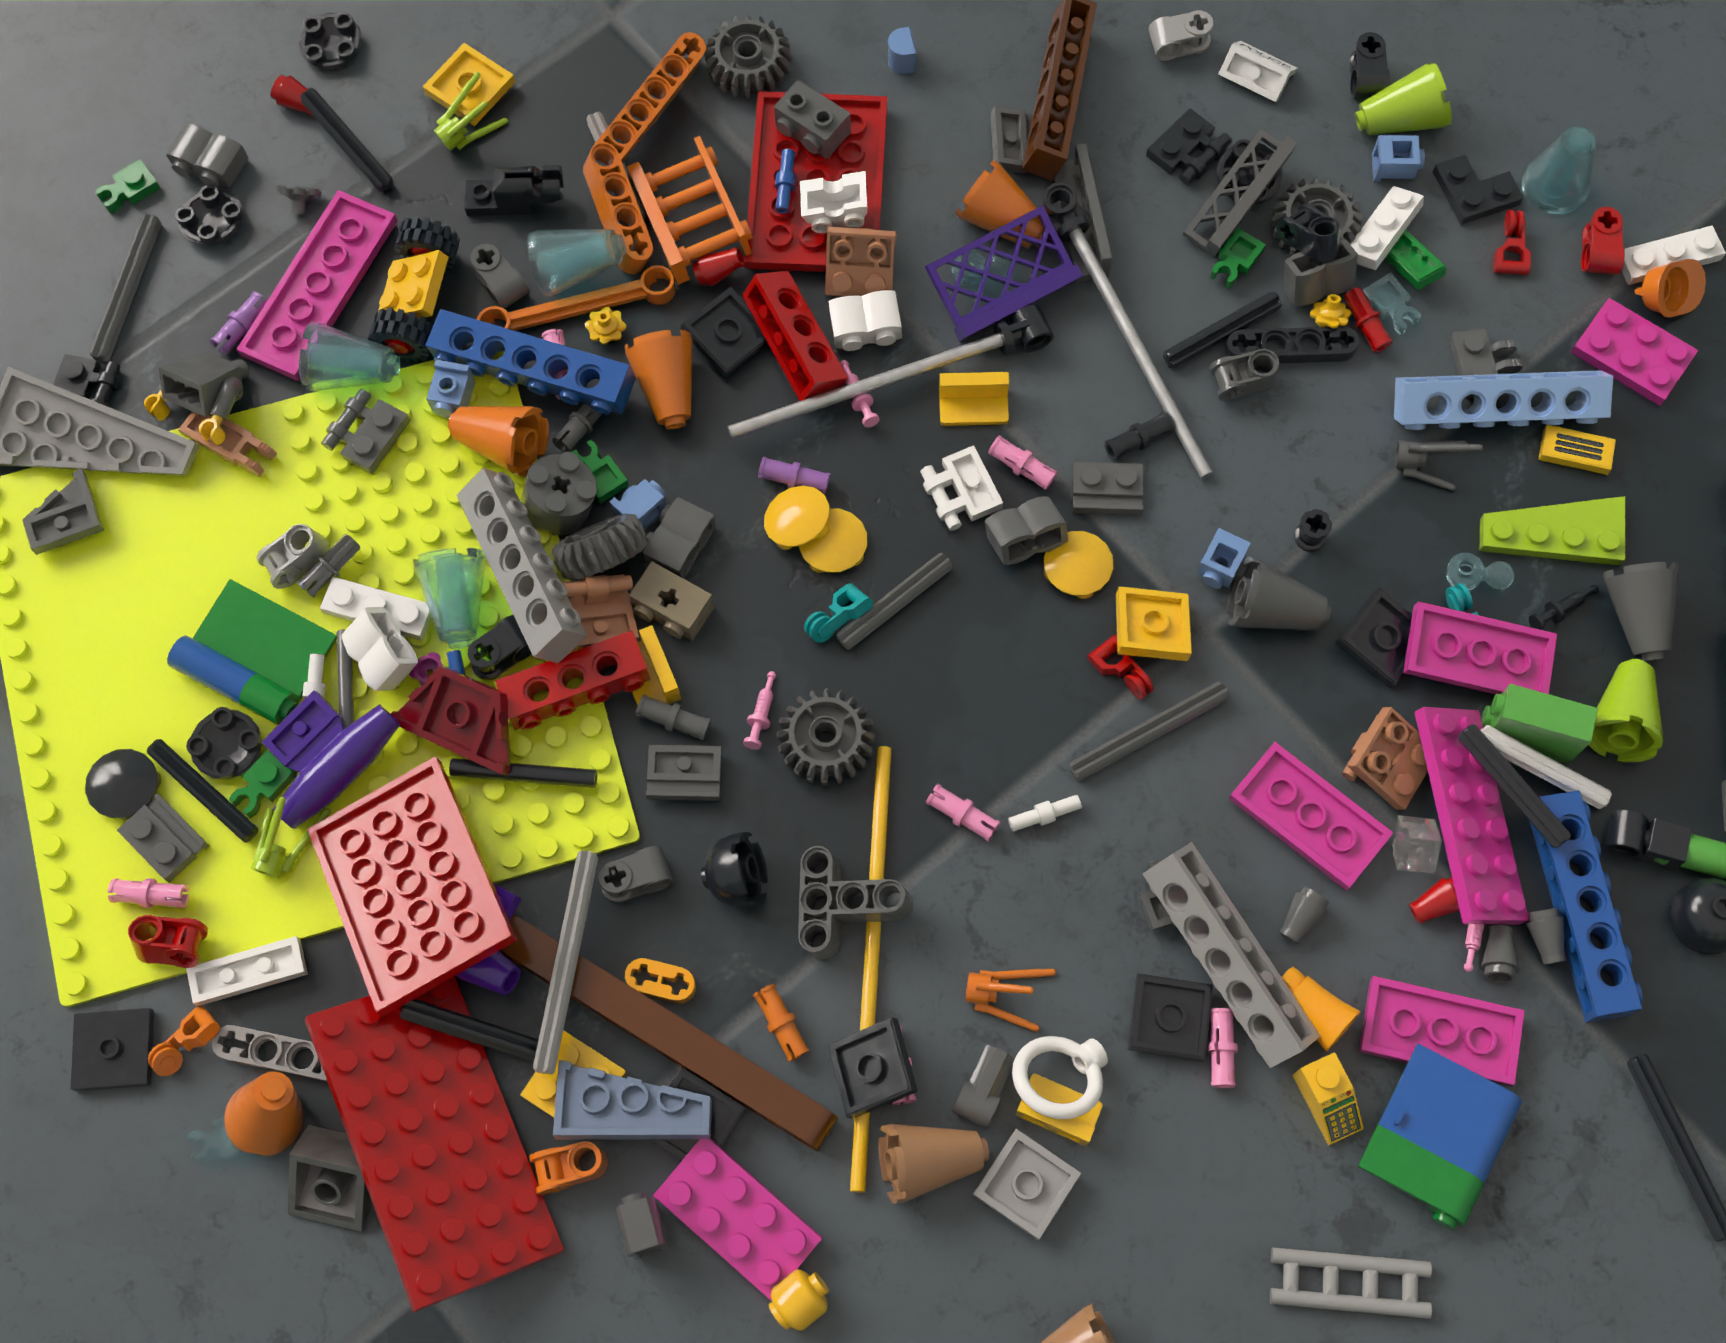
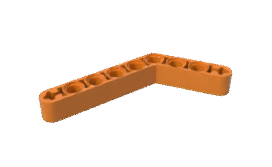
M684 33L678 38L593 145L583 166L585 179L616 263L623 272L628 274H637L643 270L652 255L653 244L623 163L696 71L706 51L704 40L696 33ZM685 54L688 55V57H687L686 60L683 58V56H685ZM615 139L621 140L624 144L617 142ZM596 161H601L606 166H601ZM607 191H612L617 196H612ZM618 220L624 221L629 227L621 225Z

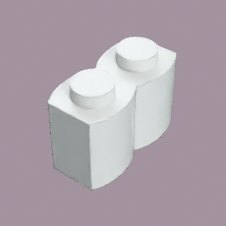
M876 291L863 296H844L828 301L835 348L855 351L868 343L887 346L902 338V326L895 291Z
M365 607L342 634V641L348 655L359 663L363 680L375 691L394 690L418 664L415 651L408 641L401 636L396 620L384 607Z

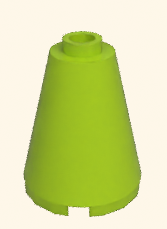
M1425 64L1359 104L1360 111L1355 112L1358 129L1360 131L1365 130L1367 135L1439 129L1451 125L1450 101L1445 102L1443 91L1447 89L1437 64Z
M1630 659L1618 665L1597 706L1598 711L1589 747L1604 757L1606 756V751L1618 755L1617 761L1642 762L1652 759L1657 755V750L1661 749L1663 744V732L1655 670L1643 660Z

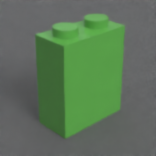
M1509 684L1501 694L1495 695L1491 706L1487 705L1485 707L1481 721L1483 727L1490 725L1553 760L1569 764L1591 743L1598 708Z

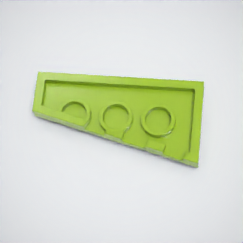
M1625 496L1484 513L1480 519L1479 551L1621 566L1625 561Z

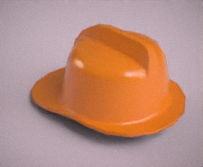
M1684 259L1667 265L1656 266L1647 272L1643 286L1635 289V294L1642 296L1644 305L1649 310L1659 312L1664 317L1671 318L1687 314L1695 310L1703 298L1706 286L1705 271L1702 265L1694 259Z

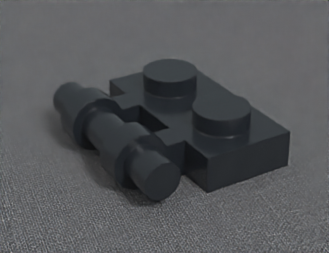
M1190 108L1147 149L1146 157L1170 175L1180 167L1184 171L1179 175V178L1184 184L1189 185L1194 179H1200L1206 173V167L1211 162L1217 161L1226 152V148L1232 143V139L1226 133H1223L1218 139H1211L1210 137L1213 135L1215 127ZM1198 149L1203 152L1198 158L1191 157Z
M65 354L53 385L87 399L90 398L95 387L97 391L94 398L90 400L109 407L107 402L111 392L117 389L120 381L117 376L121 367L117 363L107 362L104 372H100L101 365L97 360Z

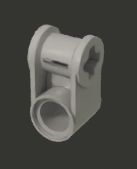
M1196 10L1186 14L1166 16L1154 20L1149 25L1148 31L1156 58L1160 61H1170L1178 57L1205 52L1211 43L1209 33L1213 28V18L1205 11Z
M296 524L275 541L263 547L258 552L256 559L261 566L266 567L273 587L283 589L293 585L302 575L309 571L319 561L317 557L319 555L323 557L329 551V543L323 535L309 526Z

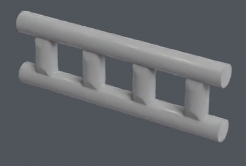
M1271 1248V1263L1283 1264V1289H1270V1304L1431 1318V1303L1418 1301V1277H1431L1432 1265L1429 1261ZM1299 1266L1323 1268V1293L1299 1290ZM1339 1270L1363 1272L1362 1296L1339 1294ZM1378 1273L1402 1275V1300L1378 1298Z

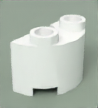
M865 171L843 174L840 180L834 182L826 181L823 178L800 181L801 216L807 223L812 225L814 232L827 233L828 227L860 228L864 225V217L867 214Z

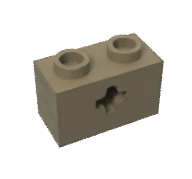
M652 561L629 594L633 612L638 617L647 622H651L652 619L664 625L663 629L667 633L678 639L684 636L693 641L715 608L712 594Z

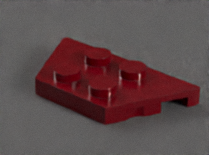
M439 666L428 677L427 682L423 686L416 688L408 696L410 700L398 712L393 711L391 713L400 723L399 727L501 775H509L510 750L506 693L453 669Z

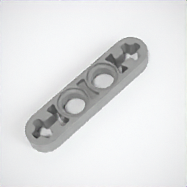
M235 1025L221 1027L218 1034L212 1039L213 1051L217 1056L226 1061L327 1082L315 1047L311 1041ZM235 1034V1039L250 1045L248 1051L232 1047L228 1053V1048L223 1046L225 1039L231 1040ZM274 1041L277 1045L275 1057L269 1061H261L258 1056L260 1046L264 1042ZM302 1049H311L314 1055L312 1064L308 1068L298 1069L294 1063L296 1054Z

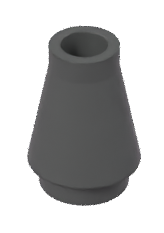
M1304 886L1300 893L1295 892L1279 933L1298 945L1301 939L1328 913L1325 909L1330 902L1314 890Z
M1558 908L1528 913L1530 921L1526 925L1539 950L1543 964L1566 961L1564 916L1560 917Z
M1493 925L1489 928V937L1480 967L1484 972V978L1489 982L1497 984L1512 983L1516 980V974L1520 971L1513 941V929L1510 926Z

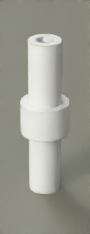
M310 654L308 681L303 684L302 697L306 698L315 690L325 698L326 684L322 683L325 655Z
M1078 795L1054 803L1045 801L1034 805L1033 810L1008 818V822L1012 832L1038 823L1043 826L1055 822V817L1081 809L1082 805Z

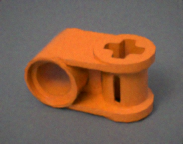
M588 1141L564 1147L549 1148L529 1155L530 1162L535 1163L539 1186L536 1187L537 1195L559 1192L577 1184L596 1180L606 1172L608 1167L606 1153L600 1147ZM588 1151H594L596 1155L594 1167L588 1171H582L579 1166L581 1156Z

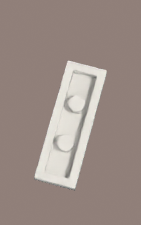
M1396 186L1391 188L1361 231L1356 235V239L1350 244L1358 253L1357 264L1373 270L1379 267L1422 208L1423 195Z
M1712 225L1625 248L1624 263L1621 271L1627 284L1631 285L1644 281L1647 272L1656 266L1667 265L1684 259H1694L1701 265L1722 260L1726 252Z
M332 577L320 607L323 614L352 622L365 607H384L396 620L401 635L421 641L425 637L435 611L434 606L430 603Z
M297 936L201 963L192 968H186L192 1001L196 1006L308 975L301 939Z

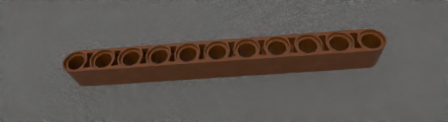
M513 914L509 922L517 941L499 951L509 960L550 985L559 942ZM580 955L578 956L570 995L571 999L673 1063L691 1071L799 1142L817 1152L820 1150L839 1119L834 1113Z

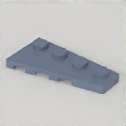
M559 1060L553 1137L555 1140L710 1139L712 1100L710 1096L665 1085L660 1087L644 1083L640 1079L628 1076L623 1078L607 1074L603 1070L591 1067L586 1069L574 1066L570 1062Z

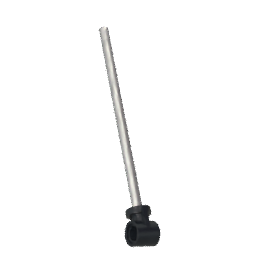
M1065 182L1053 183L1044 192L1043 206L1061 242L1072 241L1164 412L1168 413L1172 418L1175 426L1174 430L1201 479L1209 477L1213 474V471L1084 236V233L1090 227V223L1077 201L1075 189ZM1062 201L1068 205L1064 208H1056L1052 204Z
M1029 305L1021 308L1011 316V325L1008 326L1004 320L995 323L994 335L729 425L728 431L731 438L734 439L998 347L1005 356L1014 353L1015 345L1021 344L1025 352L1038 351L1047 346L1053 340L1054 335L1041 307Z

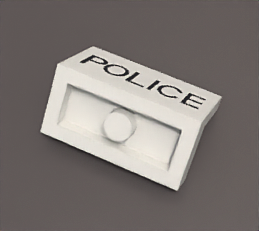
M1238 41L1231 45L1218 74L1277 102L1289 77L1294 75L1298 68L1243 41Z

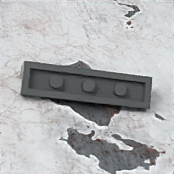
M1261 128L1185 229L1183 236L1215 258L1289 159L1298 142L1288 135L1280 142ZM1260 141L1275 150L1269 160H1256L1255 148ZM1250 156L1251 162L1244 163ZM1252 169L1254 176L1252 183L1249 186L1237 187L1236 173L1240 170ZM1231 181L1232 188L1225 189ZM1233 195L1235 206L1230 212L1218 213L1216 204L1218 197ZM1210 208H1212V214L1206 215ZM1214 221L1215 233L1209 241L1194 232L1200 222Z
M1086 143L1076 144L1074 160H1067L1054 177L1053 183L1065 182L1075 189L1077 201L1090 223V227L1084 233V236L1107 278H1109L1112 255ZM1058 201L1059 208H1064L1068 205L1065 202ZM1066 242L1073 266L1077 264L1083 275L1075 280V283L1094 281L1073 242Z

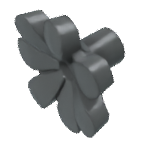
M277 185L278 192L292 200V213L306 214V201L312 198H321L322 191H319L318 188L294 186L293 189Z

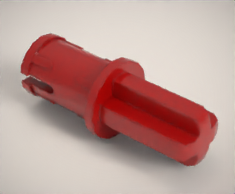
M1356 287L1348 291L1344 295V299L1357 320L1356 328L1361 329L1373 353H1379L1391 346L1393 341L1380 320L1381 314L1379 311H1374L1363 290Z

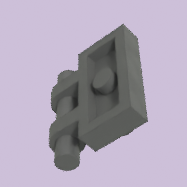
M360 389L354 398L349 397L344 404L345 410L336 422L332 421L326 429L328 434L321 444L330 451H333L339 442L345 444L346 446L340 453L343 459L373 474L410 422V418L405 412L380 399L372 410L365 405L372 396L366 390ZM356 418L363 420L354 434L348 431Z

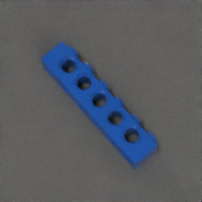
M442 309L438 313L425 345L434 356V361L437 359L469 365L472 374L475 376L484 377L485 374L496 377L499 382L508 386H515L518 383L527 386L531 392L538 395L546 396L547 393L558 395L562 401L571 405H578L579 402L591 405L590 407L593 410L605 415H610V412L623 414L636 380V376L628 364ZM473 342L469 349L462 351L465 344ZM505 351L501 358L492 360L496 353ZM529 361H536L532 368L523 369ZM568 370L564 377L555 379V375L559 371ZM591 380H600L595 387L586 388Z
M1580 790L1541 796L1540 799L1573 836V840H1567L1560 847L1553 848L1530 822L1553 907L1558 908L1560 917L1564 916L1565 951L1585 1023L1630 1016L1642 1009L1643 994L1639 983L1633 979L1630 968L1632 965V955L1629 947L1623 944L1620 933L1622 926L1619 911L1613 908L1609 895L1611 892L1610 878L1602 870L1599 860L1601 855L1600 843L1597 837L1592 835L1589 825L1591 819L1589 806L1586 801L1582 800ZM1569 862L1578 864L1582 869L1583 876L1574 874L1570 869ZM1580 897L1587 899L1592 904L1593 912H1587L1581 907ZM1590 934L1600 937L1603 942V949H1598L1591 943ZM1601 970L1607 971L1612 976L1613 986H1608L1602 981L1600 977Z

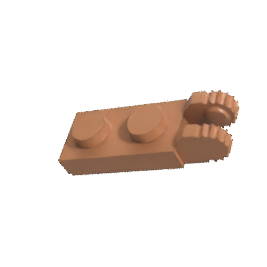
M192 411L178 429L184 437L200 444V446L233 465H240L243 469L258 477L262 475L264 469L259 463L245 456L249 449H254L258 454L269 460H273L277 455L274 449L257 439L253 433L228 419L222 420L220 424L226 434L225 440L220 445H215L211 437L206 442L199 432V424L206 419L212 418V415L204 417Z

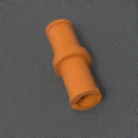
M775 984L768 985L762 988L761 992L758 991L753 994L754 999L757 1000L769 1023L767 1025L769 1033L775 1034L787 1057L788 1063L802 1057V1054H807L810 1049L806 1046L794 1023L796 1017L793 1012H788L776 990Z

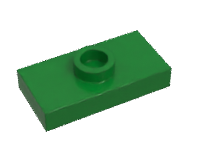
M1407 230L1403 232L1384 258L1417 290L1446 275L1447 267Z

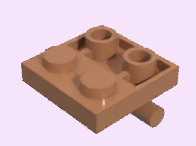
M828 227L825 295L863 296L876 291H893L896 231L855 227Z
M597 575L584 577L581 580L562 582L567 589V597L573 609L581 617L580 623L587 635L571 652L633 630L638 642L639 634L628 590L633 588L630 575Z
M1382 707L1368 731L1361 733L1352 748V757L1343 770L1342 776L1350 781H1355L1357 776H1359L1393 808L1405 810L1428 772L1419 732L1392 707Z

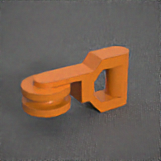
M204 1006L194 1008L181 1021L180 1028L168 1040L152 1048L148 1055L149 1065L159 1076L173 1075L179 1070L183 1062L182 1054L178 1049L182 1046L190 1052L193 1048L205 1046L218 1034L220 1025Z

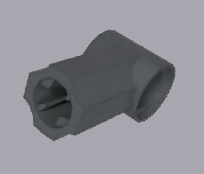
M986 1045L970 1081L965 1082L952 1112L987 1129L1001 1100L999 1095L1010 1076L1015 1058L997 1047Z

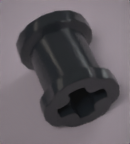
M1318 509L1304 513L1300 519V525L1294 534L1295 543L1299 548L1308 552L1317 551L1322 548L1326 537L1332 529L1329 515ZM1310 528L1315 529L1316 533L1311 532Z

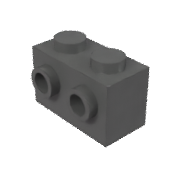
M799 80L793 84L774 106L775 126L783 135L787 137L792 136L800 141L811 153H818L826 159L831 156L851 133L850 113Z

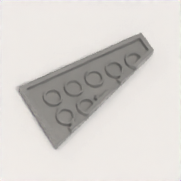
M11 367L7 368L0 385L1 466L71 470L82 468L88 471L187 476L200 444Z

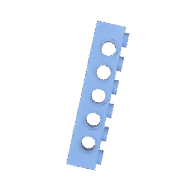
M1600 370L1395 378L1394 419L1404 425L1405 429L1410 430L1425 429L1426 424H1439L1440 428L1453 429L1459 428L1460 423L1473 422L1475 427H1493L1496 421H1508L1507 424L1511 426L1529 425V420H1542L1543 424L1560 425L1563 424L1564 419H1576L1577 423L1593 424L1598 422V418L1611 417L1613 376ZM1572 391H1576V401L1572 405L1566 406L1565 400L1567 395ZM1542 392L1543 399L1541 403L1536 407H1531L1532 397L1536 393ZM1508 393L1507 404L1497 409L1496 401L1498 397ZM1473 394V405L1466 410H1462V400L1467 395ZM1439 395L1440 403L1435 410L1427 411L1429 399Z

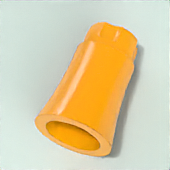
M1292 966L1285 972L1282 979L1320 1034L1316 1041L1328 1052L1348 1030L1361 1011L1340 1000L1310 976L1305 977L1298 969Z

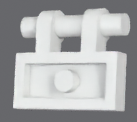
M974 445L942 458L944 472L936 474L932 465L926 466L920 471L925 480L923 486L927 494L933 496L938 506L936 512L940 520L946 522L950 531L956 530L962 525L957 516L962 511H966L972 522L1003 509V501ZM952 484L958 497L949 500L944 488Z

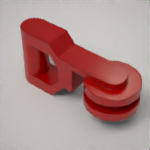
M1508 210L1506 213L1504 236L1510 237L1513 232V236L1516 238H1507L1504 245L1494 253V273L1529 275L1531 252L1525 247L1526 219L1524 218V212L1518 210L1516 214L1514 210ZM1515 251L1520 256V261L1503 260L1504 252Z
M1114 634L1088 654L1087 658L1102 675H1117L1121 678L1132 670V675L1128 674L1125 676L1124 681L1133 695L1143 700L1147 696L1146 693L1150 694L1154 691V687L1150 677L1129 655H1121L1123 659L1116 665H1107L1104 662L1106 658L1117 651V635Z

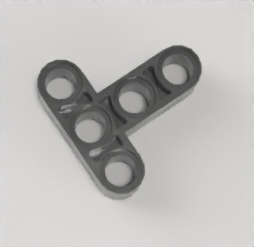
M810 847L802 855L800 862L798 938L802 948L815 958L826 960L837 953L840 947L841 923L899 921L905 919L911 913L914 904L913 898L898 881L892 879L842 881L841 864L825 847ZM821 860H828L826 870L816 874L814 870L817 863ZM893 893H900L899 903L891 908L886 907L887 898ZM863 894L864 900L861 906L850 909L851 899L855 895ZM820 896H827L826 905L820 910H814L813 906L816 899ZM820 932H826L825 942L819 947H813L814 937Z

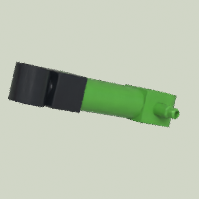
M1615 810L1611 812L1605 842V850L1609 853L1621 857L1637 858L1638 861L1673 871L1678 867L1726 880L1725 842L1692 834L1691 827L1654 818L1649 822V818L1639 812L1630 810Z

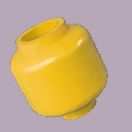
M794 1270L773 1287L771 1291L772 1302L769 1303V1309L784 1329L793 1328L803 1331L827 1311L828 1303L825 1295L829 1292V1289L816 1272L810 1276L803 1270Z

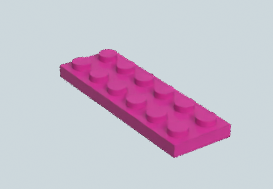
M337 190L236 350L239 355L299 381L398 222L396 215Z
M1422 707L1414 713L1463 924L1519 925L1530 921L1497 783L1458 739L1460 732L1471 724L1477 725L1480 730L1483 728L1479 710Z

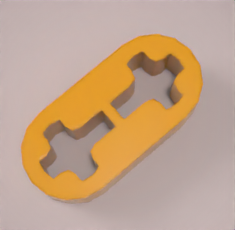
M639 958L633 960L625 970L627 985L646 997L674 1004H683L693 998L696 992V983L693 975L682 967ZM643 968H647L649 975L658 978L657 982L645 980L642 986H638V981L633 975L634 973H641ZM678 977H683L685 984L689 987L687 990L681 989L679 995H674V990L671 986L663 984L664 980L677 982Z

